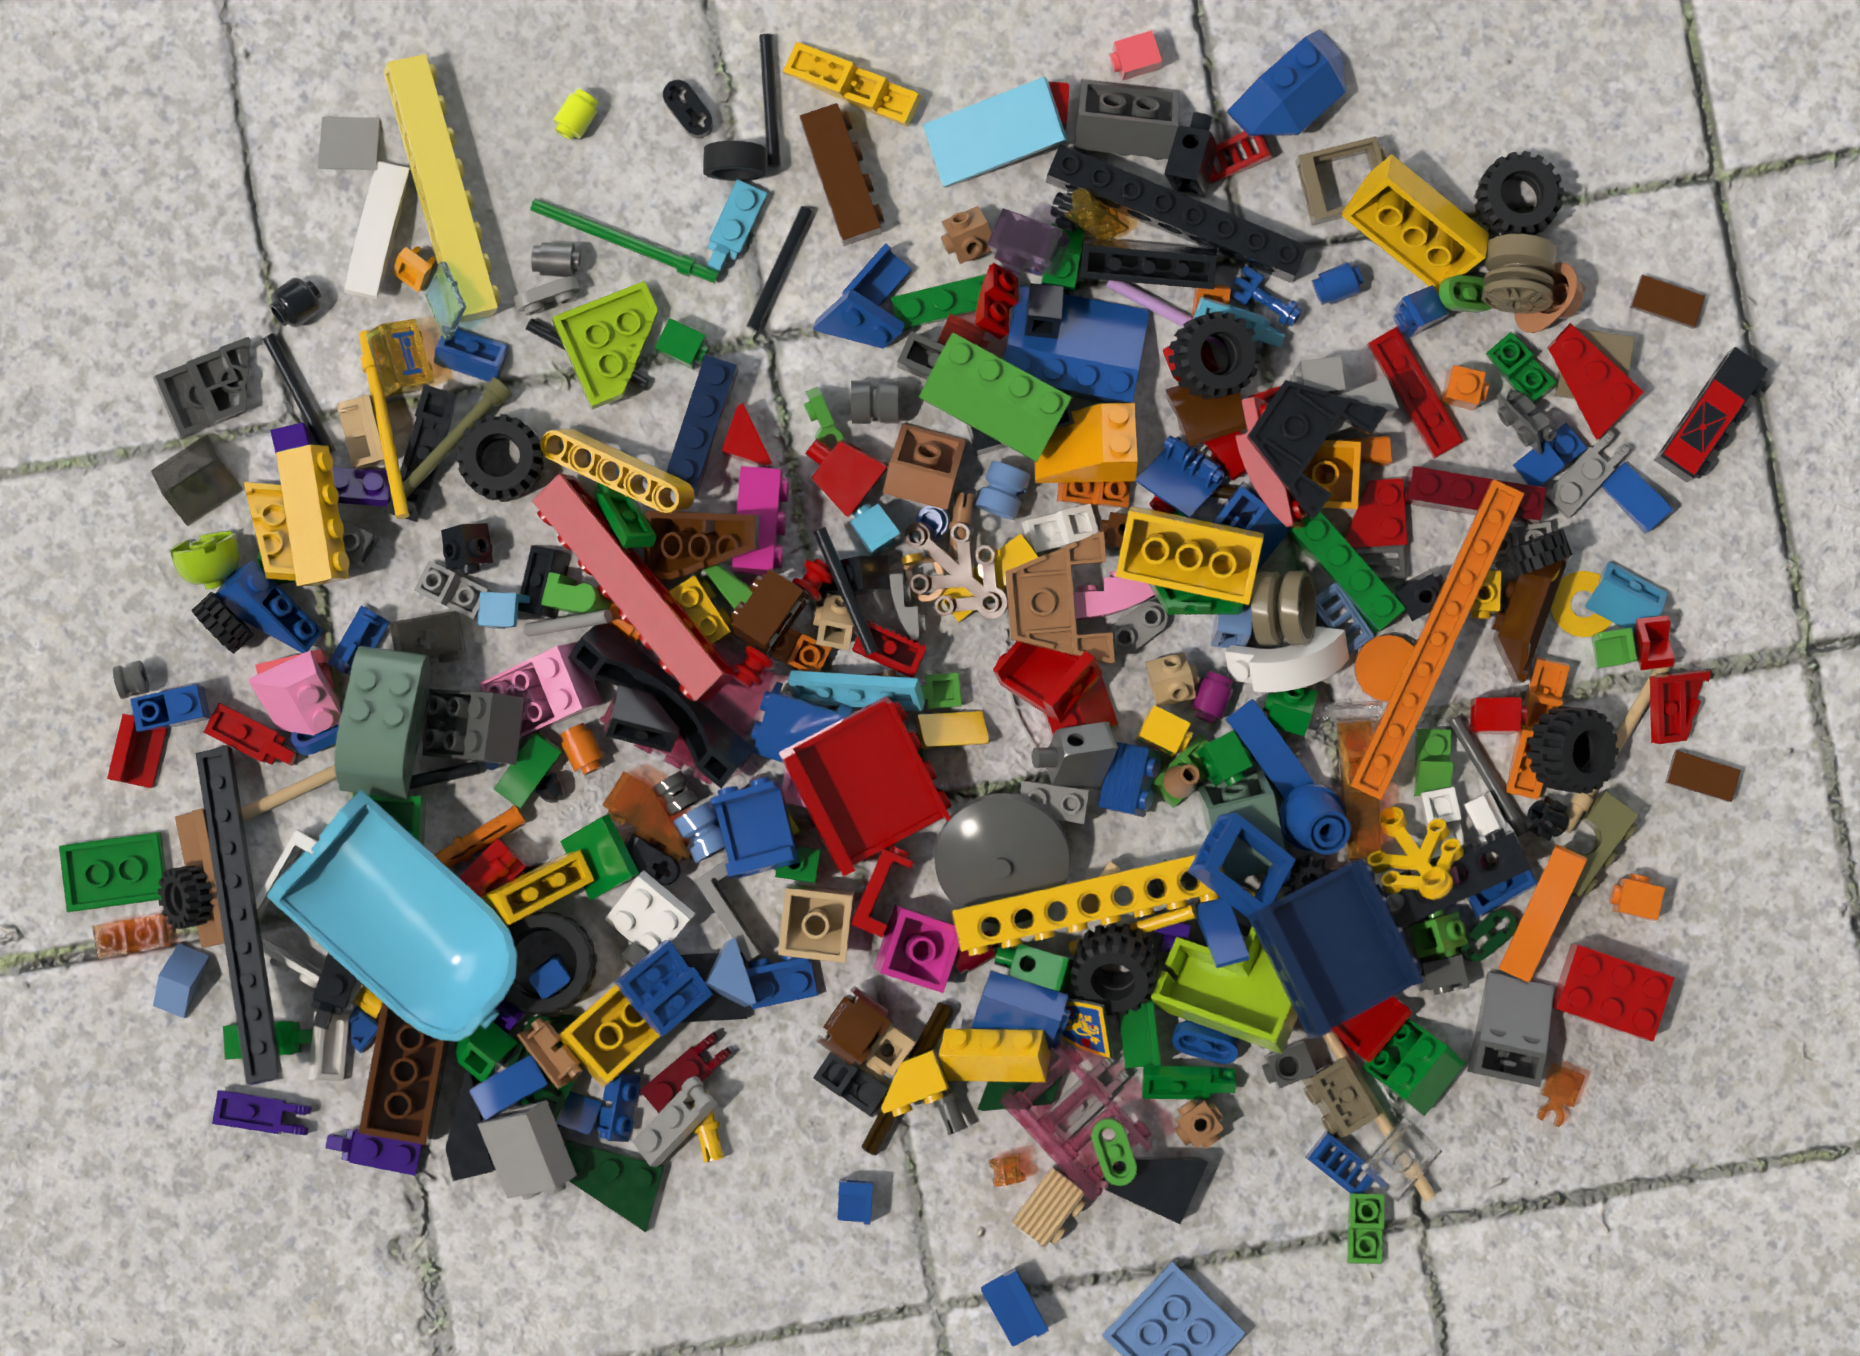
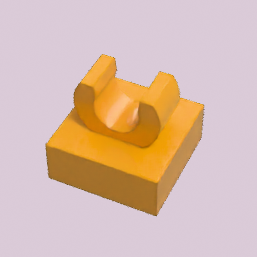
M417 246L412 250L405 247L397 256L392 274L419 293L427 284L435 258L432 256L428 261H425L419 257L421 247Z

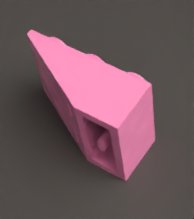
M578 642L556 646L479 683L483 692L524 698L519 739L603 704L594 680L568 658Z

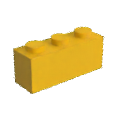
M578 850L563 854L481 896V899L496 912L505 925H509L593 882L594 879L581 851Z
M945 1029L939 1058L947 1081L1046 1082L1051 1054L1043 1030Z

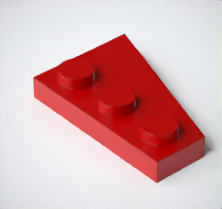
M1571 323L1547 346L1596 440L1644 393L1639 386Z

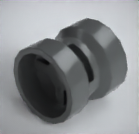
M682 771L676 772L653 787L657 796L664 799L666 803L665 809L669 816L675 815L698 800L695 792L689 790L685 784L686 777ZM681 791V794H679V795H677L676 797L672 798V796L676 795L677 793H679V792Z

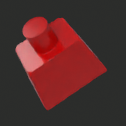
M817 438L805 453L820 465L811 478L847 517H850L889 467L887 462L843 439L832 450Z

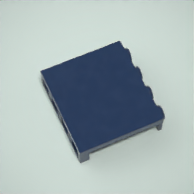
M1363 859L1350 862L1247 915L1309 1039L1321 1037L1331 1032L1332 1028L1411 986L1424 982L1420 975L1422 973L1421 966L1417 959L1410 955L1405 945V934L1398 925H1395L1390 915V904L1386 897L1379 893L1374 883V872L1368 864L1364 863Z

